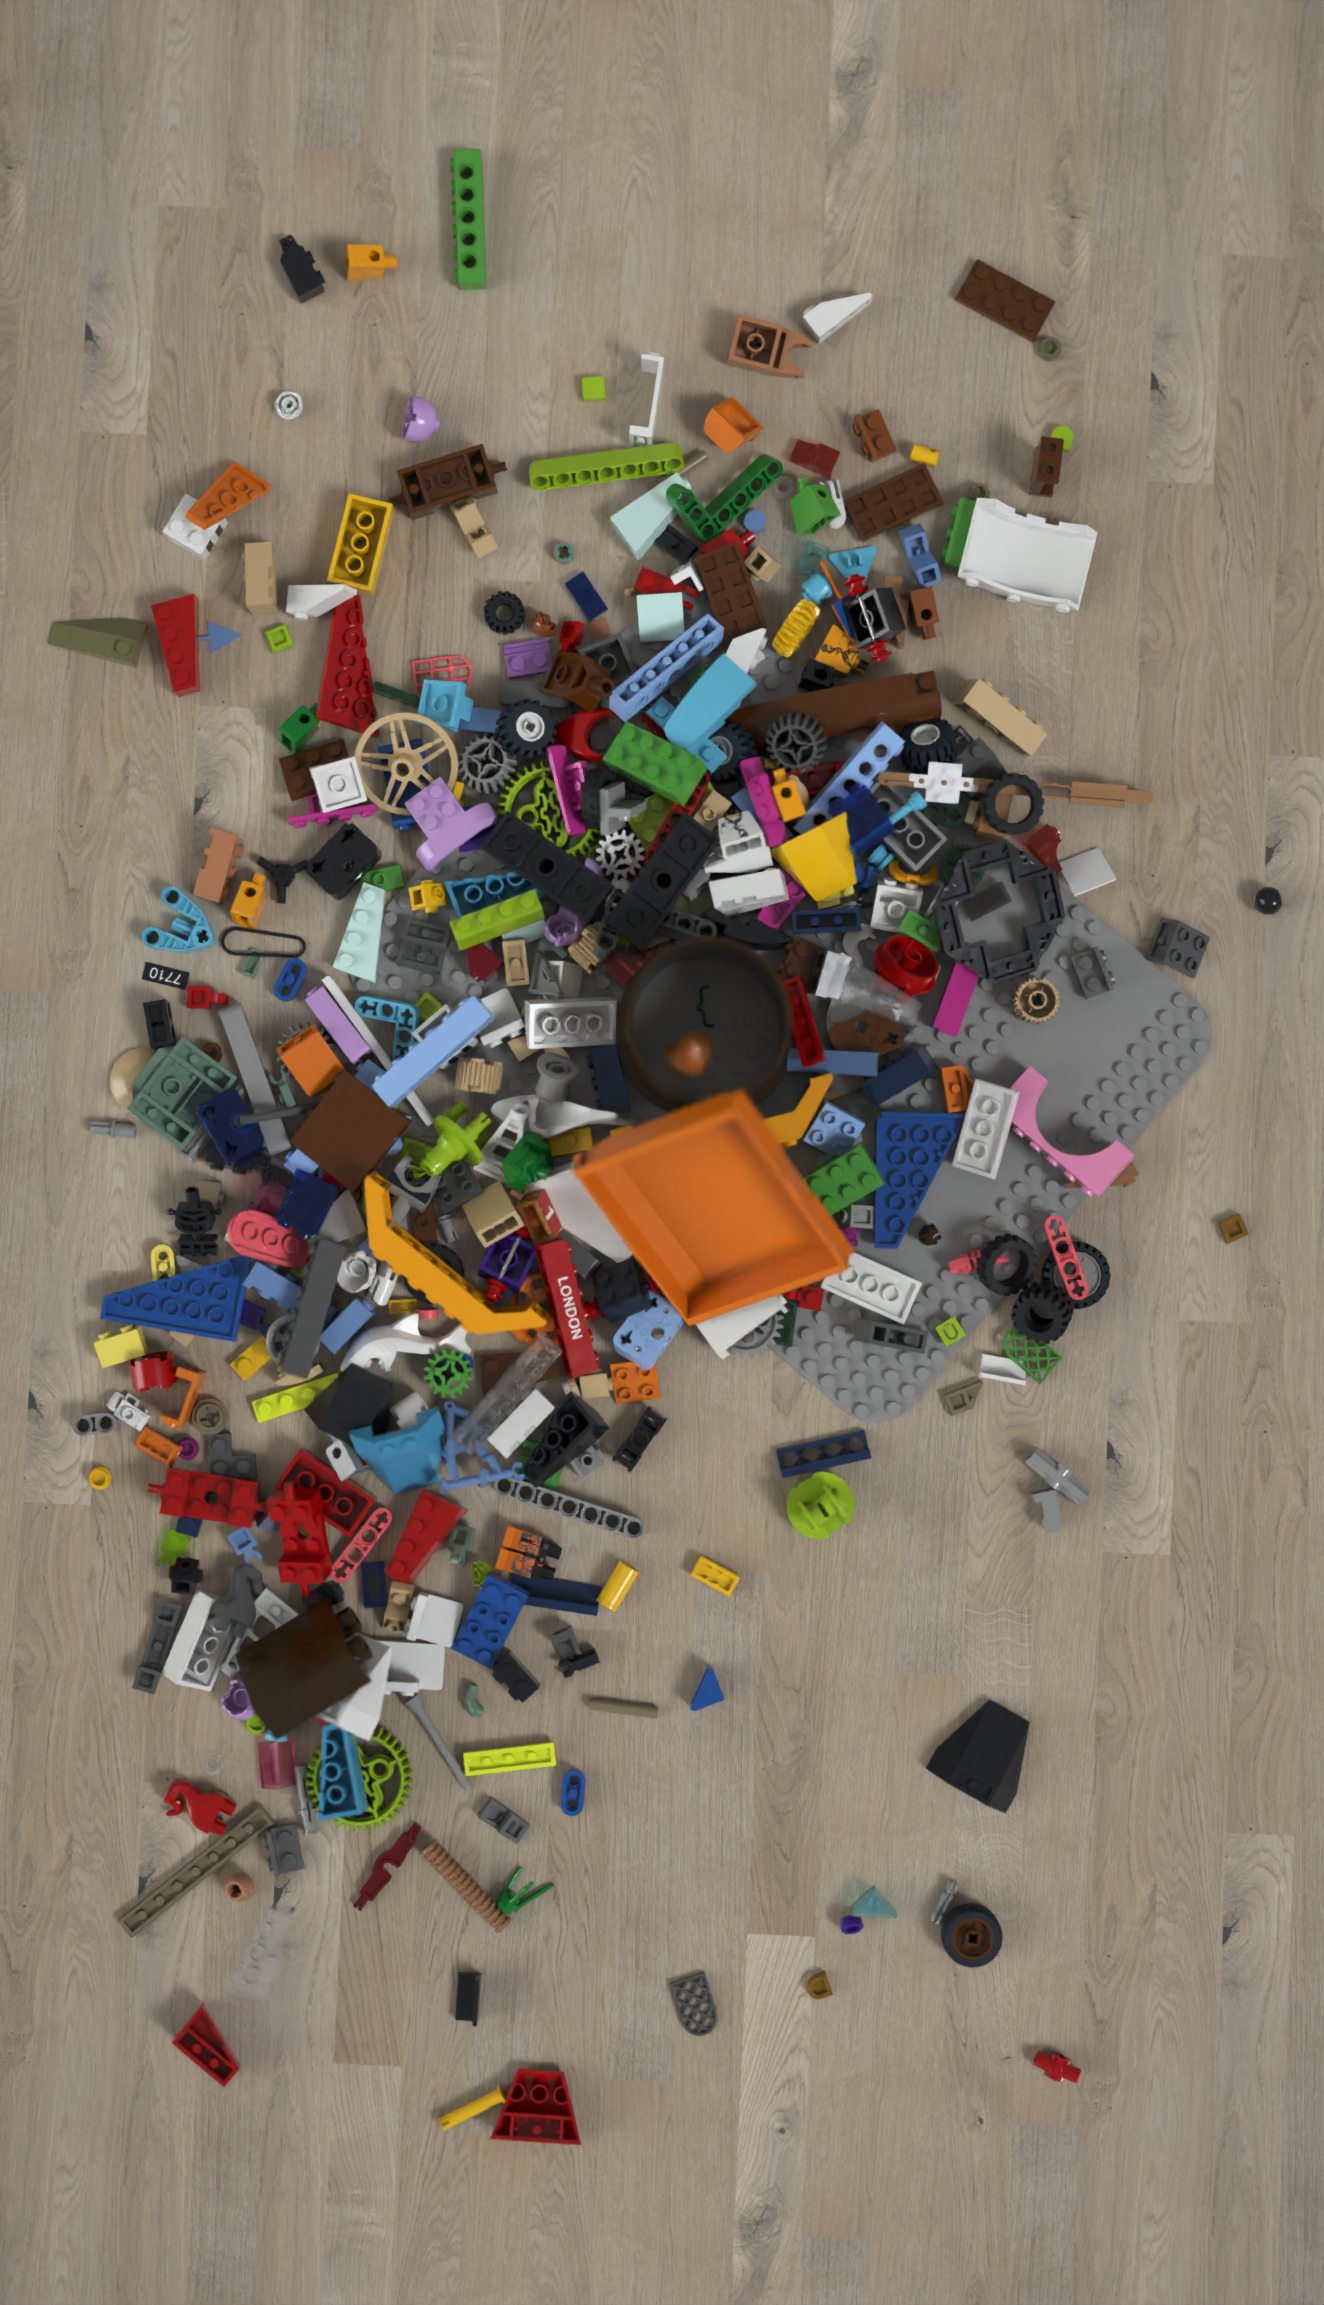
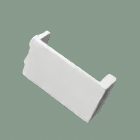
M648 352L647 355H641V372L657 374L649 428L630 425L629 445L631 447L653 444L664 374V357H660L658 353Z
M782 1294L702 1321L696 1325L715 1353L721 1359H724L730 1355L727 1351L730 1346L781 1309L784 1313L788 1312L784 1305L787 1301Z

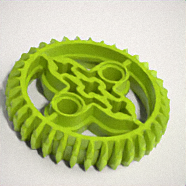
M541 761L540 769H537L535 763L531 764L533 771L529 772L528 768L524 767L523 770L526 775L522 777L517 772L516 776L519 780L516 782L514 779H510L513 787H504L509 794L500 795L506 802L498 803V806L504 808V810L497 811V815L503 817L507 811L511 813L513 801L519 790L529 781L541 777V780L535 784L533 791L535 802L520 806L515 816L522 821L525 813H532L534 820L526 824L534 830H539L541 835L553 843L552 838L548 837L552 835V828H554L556 834L560 835L557 837L556 845L562 848L567 842L568 834L564 819L561 820V829H558L557 821L561 819V812L559 807L554 805L553 798L556 797L557 803L559 805L560 803L555 782L548 778L549 775H553L550 761L547 768H545L544 761ZM545 784L552 791L549 794V800H547L544 793H541L544 792ZM541 799H543L544 807L540 809V816L542 821L547 823L548 831H545L543 824L539 823L537 809L541 807ZM549 806L553 813H557L553 815V822L550 821L548 816H544L548 814ZM587 828L580 841L565 850V852L578 860L575 853L579 851L581 856L585 855L582 848L585 846L590 850L592 847L588 841L590 840L593 843L597 841L592 834L600 835L601 831Z
M382 1727L378 1730V1733L373 1732L370 1739L385 1746L391 1752L393 1758L386 1754H376L366 1758L362 1749L357 1745L362 1775L365 1776L363 1782L366 1796L368 1794L375 1797L373 1803L367 1800L368 1808L365 1812H371L373 1815L368 1817L346 1816L334 1818L338 1820L337 1828H340L342 1823H345L346 1831L349 1830L351 1825H354V1832H358L359 1826H362L363 1832H367L368 1825L370 1824L371 1829L376 1830V1822L381 1827L385 1825L384 1818L389 1823L392 1822L393 1818L390 1813L397 1817L400 1814L397 1808L403 1810L405 1804L402 1801L408 1802L410 1798L405 1793H411L412 1788L406 1784H413L414 1779L407 1776L412 1775L414 1771L406 1769V1767L412 1765V1761H404L409 1756V1753H400L404 1749V1745L401 1744L396 1747L395 1744L399 1739L396 1737L391 1742L389 1740L391 1732H388L386 1736L381 1735L384 1730ZM316 1746L315 1748L319 1755L312 1754L310 1757L315 1762L308 1763V1767L314 1771L306 1773L307 1777L313 1778L306 1782L307 1786H314V1788L308 1791L309 1795L316 1794L311 1799L312 1803L319 1801L321 1788L320 1769L322 1768L321 1746ZM378 1762L385 1764L386 1771L383 1773L376 1771L375 1764ZM397 1764L400 1775L398 1791L392 1802L384 1810L380 1811L379 1808L383 1803L384 1796L379 1784L391 1777L394 1772V1765ZM371 1777L374 1779L372 1785L369 1781ZM320 1804L315 1808L317 1811H319ZM329 1819L328 1822L331 1824L334 1819Z

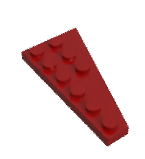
M355 595L333 608L315 719L363 734L376 721L377 712L373 705L372 694L374 690L370 662L365 648L367 640L364 637L362 626L364 619L361 597ZM377 728L370 736L375 738L379 737V728Z

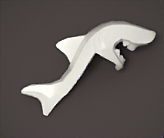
M537 1094L503 1099L495 1103L491 1108L494 1119L501 1124L508 1116L514 1103L525 1104L529 1108L525 1132L529 1130L542 1140L553 1138L587 1124H609L616 1126H629L631 1124L630 1121L618 1118V1113L594 1110L569 1101L550 1102L542 1099Z
M412 1313L391 1325L371 1327L360 1333L348 1348L340 1370L343 1372L351 1363L359 1365L364 1369L369 1368L372 1363L371 1358H377L379 1369L388 1372L392 1370L390 1366L397 1351L417 1354H434L436 1352L443 1354V1349H446L448 1353L456 1349V1353L470 1354L471 1348L468 1346L465 1338L467 1331L462 1328V1323H460L447 1335L438 1338L420 1335L418 1330L419 1314Z

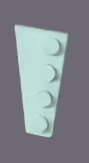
M363 882L333 964L335 969L376 983L377 978L376 971L379 960L378 953L386 896L384 889Z

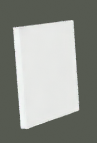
M1099 847L1057 863L1074 897L1116 881V877Z

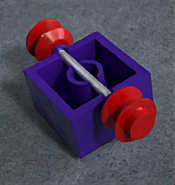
M521 1216L524 1226L513 1232L515 1236L509 1234L489 1246L479 1267L477 1276L485 1279L489 1285L487 1289H482L481 1291L485 1294L484 1298L491 1302L503 1299L500 1295L501 1291L509 1290L519 1294L536 1258L534 1245L523 1241V1239H531L532 1235L529 1231L536 1229V1226L533 1224L534 1221L526 1216Z

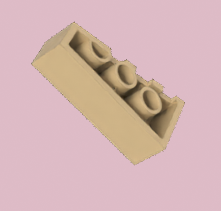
M986 679L966 680L950 702L956 707L958 704L964 706L967 709L966 714L972 719L983 720L984 727L990 732L997 735L999 733L1002 734L1001 740L1024 757L1032 756L1048 735L1043 731L1044 727L1035 720H1029L1026 717L1027 713L1020 707L1012 706L1009 703L1010 699L1001 692H995L992 689L993 685Z

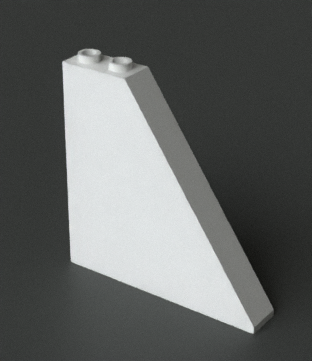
M575 1161L551 1169V1173L546 1180L539 1178L536 1183L531 1182L528 1186H524L525 1192L523 1194L511 1190L510 1194L541 1214L543 1212L537 1199L545 1190L564 1229L617 1263L627 1260L632 1256L633 1253L623 1242V1238L574 1175Z

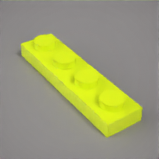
M339 1373L252 1401L258 1423L307 1407L339 1376Z
M554 1741L463 1752L466 1776L557 1765Z

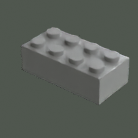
M877 781L856 802L849 812L869 831L907 804L908 799L894 786L882 785ZM912 810L876 836L912 874H915L948 840L919 810Z

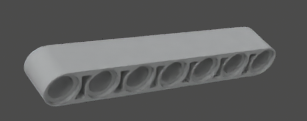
M241 1002L220 1009L219 1014L254 1112L260 1113L280 1109ZM283 1118L258 1122L271 1156L293 1149L292 1143L289 1142L291 1139Z
M513 1477L507 1478L511 1483V1488L507 1491L499 1488L498 1483L500 1480L494 1482V1489L501 1496L628 1538H639L644 1532V1522L637 1516L541 1485L536 1488L531 1482L526 1480L515 1481ZM529 1486L533 1492L532 1496L529 1498L522 1497L520 1488ZM543 1494H552L554 1502L551 1505L544 1504L541 1499ZM571 1500L575 1503L576 1509L572 1512H567L563 1508V1503ZM587 1508H595L598 1513L597 1517L588 1519L584 1513ZM611 1514L616 1515L619 1518V1523L616 1526L608 1525L606 1522L607 1516ZM633 1521L639 1523L641 1526L640 1531L631 1533L628 1530L629 1523Z

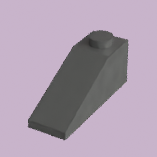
M858 1318L854 1340L924 1354L929 1331Z

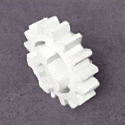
M623 829L621 834H618L616 831L612 836L605 835L606 840L599 839L602 847H596V852L601 853V855L596 857V861H602L600 868H607V876L613 872L615 879H617L619 874H622L625 879L627 872H630L632 875L635 874L634 867L641 868L638 860H644V856L639 854L644 851V847H638L641 840L640 838L634 840L633 832L628 836L626 835V830ZM623 839L621 843H612L613 840ZM631 844L635 849V858L629 853ZM624 848L625 857L620 856L615 861V850L620 851ZM605 850L611 854L609 863L605 858ZM626 863L629 865L625 868H617L620 864Z

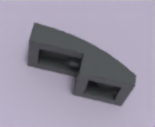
M491 1796L477 1815L479 1819L497 1829L498 1833L516 1844L530 1826L524 1819Z

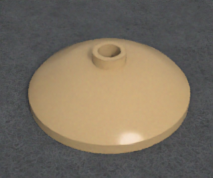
M136 1048L123 1054L113 1066L110 1075L111 1092L116 1102L128 1112L130 1111L127 1108L133 1101L131 1084L157 1050Z

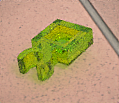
M170 1528L160 1550L166 1553L158 1559L157 1566H161L163 1560H167L170 1563L167 1571L170 1570L171 1565L175 1566L174 1558L183 1557L191 1537Z

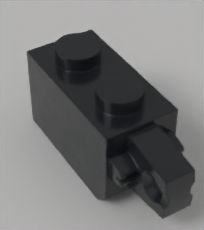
M292 235L279 240L284 253L281 256L280 262L300 303L302 304L325 292L322 284L326 282L320 270L315 271L312 265L315 263V260L310 250L305 252L303 246H299Z
M210 1135L205 1162L210 1166L211 1170L222 1172L224 1169H230L234 1174L245 1176L246 1173H252L253 1170L268 1171L272 1158L269 1155L257 1152L251 1142ZM246 1144L252 1146L251 1151L245 1149Z

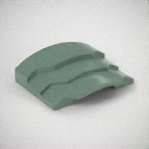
M182 1036L175 1046L159 1048L131 1084L133 1101L127 1109L182 1151L237 1077Z

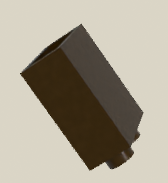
M329 1596L235 1654L253 1713L276 1740L372 1682L365 1663L374 1658L373 1653L360 1634L355 1636L356 1633L363 1630L362 1624L350 1606L340 1611Z

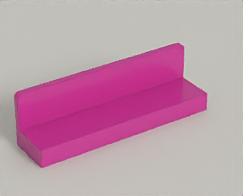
M957 961L953 965L931 1026L932 1029L954 1037L958 1035L979 975Z

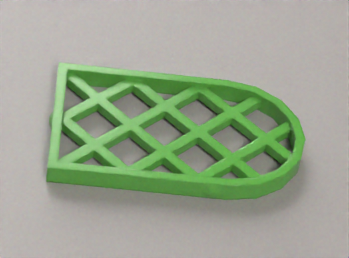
M1012 1327L1003 1338L1005 1353L1038 1384H1041L1063 1357L1048 1344H1044L1043 1341L1040 1343L1044 1346H1038L1034 1340V1346L1027 1347V1336H1015V1327ZM1012 1339L1013 1347L1007 1348L1006 1340ZM1016 1339H1023L1024 1347H1016ZM1035 1349L1036 1358H1028V1350ZM1038 1349H1046V1357H1039ZM1014 1350V1356L1009 1351ZM1017 1350H1024L1025 1358H1018ZM1049 1351H1051L1056 1357H1050ZM1036 1360L1037 1369H1030L1029 1361ZM1039 1360H1047L1048 1368H1040ZM1050 1360H1056L1051 1367ZM1019 1361H1025V1362H1026V1367H1025L1023 1364H1021ZM1041 1371H1047L1041 1379ZM1032 1372H1037L1038 1378Z

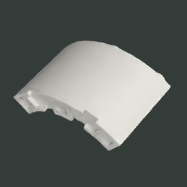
M977 498L958 577L965 580V584L968 586L980 587L1005 596L1009 602L1020 603V601L1052 607L1062 613H1069V610L1078 611L1098 532L1088 525L1060 521L1058 526L1045 523L1046 518L1028 513L1024 516L1015 514V508L997 499Z

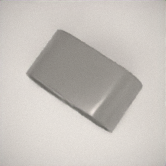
M113 1412L84 1414L74 1419L72 1428L80 1436L105 1434L118 1428L119 1418L113 1415ZM105 1416L110 1417L112 1420V1426L109 1429L105 1428L102 1424ZM82 1419H86L90 1424L87 1431L80 1428V1421Z

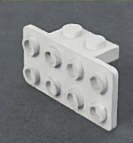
M375 1640L392 1648L384 1695L391 1694V1691H399L400 1695L413 1696L414 1692L418 1693L419 1689H442L445 1646L433 1643Z

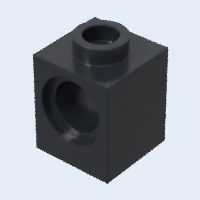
M809 658L803 669L798 687L810 692L832 688L836 678L832 676L835 667Z

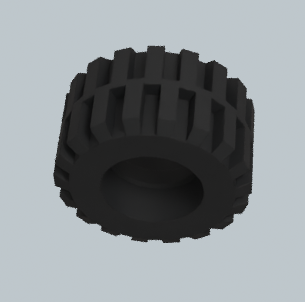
M1040 1281L1039 1285L1037 1282L1031 1283L1030 1286L1021 1291L1012 1308L1013 1313L1011 1317L1015 1321L1013 1325L1015 1329H1020L1018 1333L1021 1336H1027L1026 1340L1028 1341L1033 1339L1037 1344H1040L1041 1341L1044 1344H1049L1051 1340L1055 1342L1064 1334L1072 1319L1074 1309H1071L1073 1306L1072 1300H1068L1070 1297L1068 1293H1063V1288L1060 1286L1056 1288L1054 1286L1055 1283L1050 1282L1049 1285L1045 1281ZM1040 1306L1047 1309L1053 1318L1046 1319L1038 1316L1032 1307Z

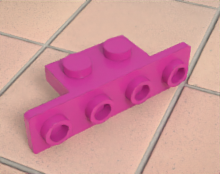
M564 745L547 747V752L567 834L582 835L586 833L581 815L580 803L582 798H580L583 790L582 783L585 781L584 777L589 771L587 762L579 761L570 765Z
M754 757L740 761L739 766L768 847L784 844L789 839L767 773L763 769L760 758Z
M316 793L308 796L310 814L289 817L287 822L289 825H294V828L306 827L307 823L316 822L318 825L327 824L330 822L329 819L338 818L339 821H346L352 819L354 815L371 817L374 816V812L379 811L377 804L358 807L354 804L323 813L321 812L318 794Z

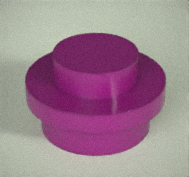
M185 1437L178 1442V1445L183 1447L179 1454L180 1458L191 1460L198 1455L199 1444L195 1439Z

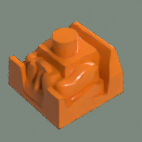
M731 397L712 407L705 419L703 432L713 440L717 447L728 453L739 448L749 440L752 442L764 427L734 397Z

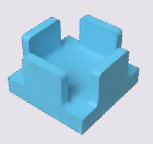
M424 679L418 713L433 719L447 732L457 733L460 720L470 722L474 701L465 696L467 685L462 682ZM416 721V724L420 726H427L424 723Z

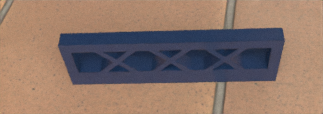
M865 1430L776 1450L782 1478L872 1458ZM861 1436L864 1449L854 1451L847 1446L851 1438ZM845 1439H847V1441L845 1442V1444H843V1443L840 1442V1440H845ZM836 1442L843 1446L838 1455L832 1456L825 1451L829 1443ZM825 1444L823 1449L818 1447V1445ZM814 1447L821 1451L816 1460L810 1461L803 1456L807 1448ZM845 1448H846L847 1450L851 1451V1452L843 1453V1451H844ZM803 1449L800 1454L796 1452V1450ZM792 1452L799 1457L793 1465L784 1466L782 1453ZM823 1453H824L825 1455L829 1456V1457L820 1458ZM801 1458L806 1461V1462L798 1463Z

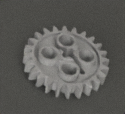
M777 1312L769 1317L767 1325L757 1326L763 1331L762 1335L753 1329L754 1341L747 1344L742 1337L730 1346L732 1348L731 1355H734L738 1350L741 1358H743L745 1352L748 1353L749 1358H752L753 1351H756L759 1356H761V1348H764L767 1352L770 1351L767 1344L776 1345L773 1337H781L777 1329L784 1328V1326L778 1324V1320L784 1319V1316L777 1315Z

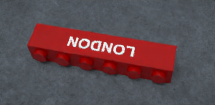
M558 1237L534 1244L559 1349L562 1352L561 1357L566 1376L575 1378L597 1371L599 1357L597 1352L593 1350L592 1342L594 1338L592 1331L587 1326L588 1313L586 1308L582 1306L581 1298L583 1293L581 1287L576 1282L577 1269L575 1264L571 1262L570 1254H572L570 1243L566 1241V1238Z

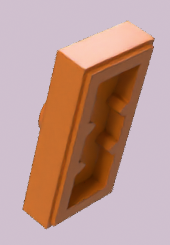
M144 1426L134 1446L168 1467H173L183 1448L149 1426Z

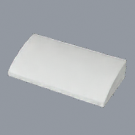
M611 996L525 1000V1030L528 1048L539 1049L615 1044L617 1000Z

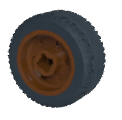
M967 1903L955 1907L947 1914L941 1928V1940L947 1954L954 1962L964 1967L974 1968L988 1964L997 1956L1002 1946V1929L997 1918L989 1909L979 1904Z

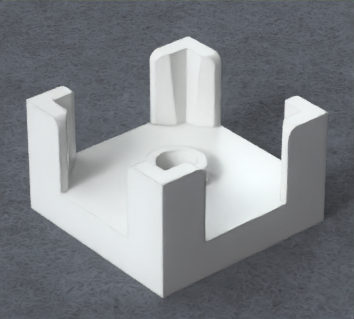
M348 756L335 762L309 767L318 794L321 812L325 813L367 801L355 756Z

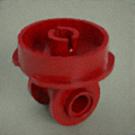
M892 936L886 943L880 944L874 952L876 970L868 980L872 983L868 991L872 993L877 987L896 1000L892 1008L897 1010L900 1004L906 1007L914 994H926L934 987L935 976L939 970L937 959L921 942L908 936Z

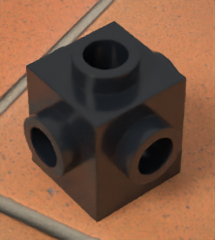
M177 1557L175 1566L171 1565L169 1570L172 1593L195 1594L197 1583H201L203 1578L200 1560Z

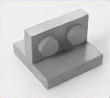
M615 781L599 789L601 835L615 833L626 827V821H630L631 817H637L639 813L647 810L646 800H625V781Z

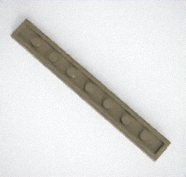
M260 1804L117 1921L128 1935L133 1938L275 1823L274 1819L263 1805Z

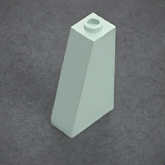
M675 473L610 517L613 528L637 560L646 553L655 542V539L663 533L666 526L678 515L666 498L668 487L677 483L689 490L692 489L688 480L685 477L681 478L678 473Z

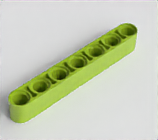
M664 443L536 460L530 463L528 471L531 487L537 491L673 474L680 472L684 468L682 448L679 444Z

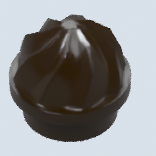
M933 1223L928 1226L926 1224L923 1225L918 1235L919 1241L926 1246L938 1244L937 1241L942 1239Z

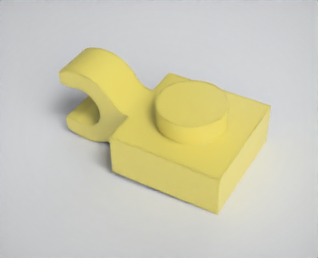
M853 885L818 901V910L841 905L839 898L855 894Z

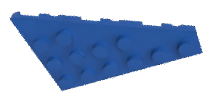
M241 1255L106 1295L103 1299L100 1319L236 1342L246 1291L243 1283L249 1275L251 1257Z

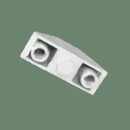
M761 628L732 639L725 655L746 674H748L750 669L754 671L759 660L756 655L759 649L764 650L768 641V637L765 636L767 630Z

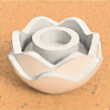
M284 391L275 400V408L278 415L282 418L294 419L301 414L303 402L299 394Z

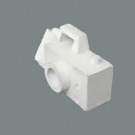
M115 1392L106 1404L110 1410L115 1412L113 1415L138 1431H142L152 1416L148 1413L147 1409L143 1410L139 1407L140 1399L130 1393L124 1396L121 1393ZM128 1397L136 1400L135 1404L127 1400ZM122 1399V1402L120 1403V1405L118 1406V1408H116V1406L118 1405V1403H119L120 1400Z

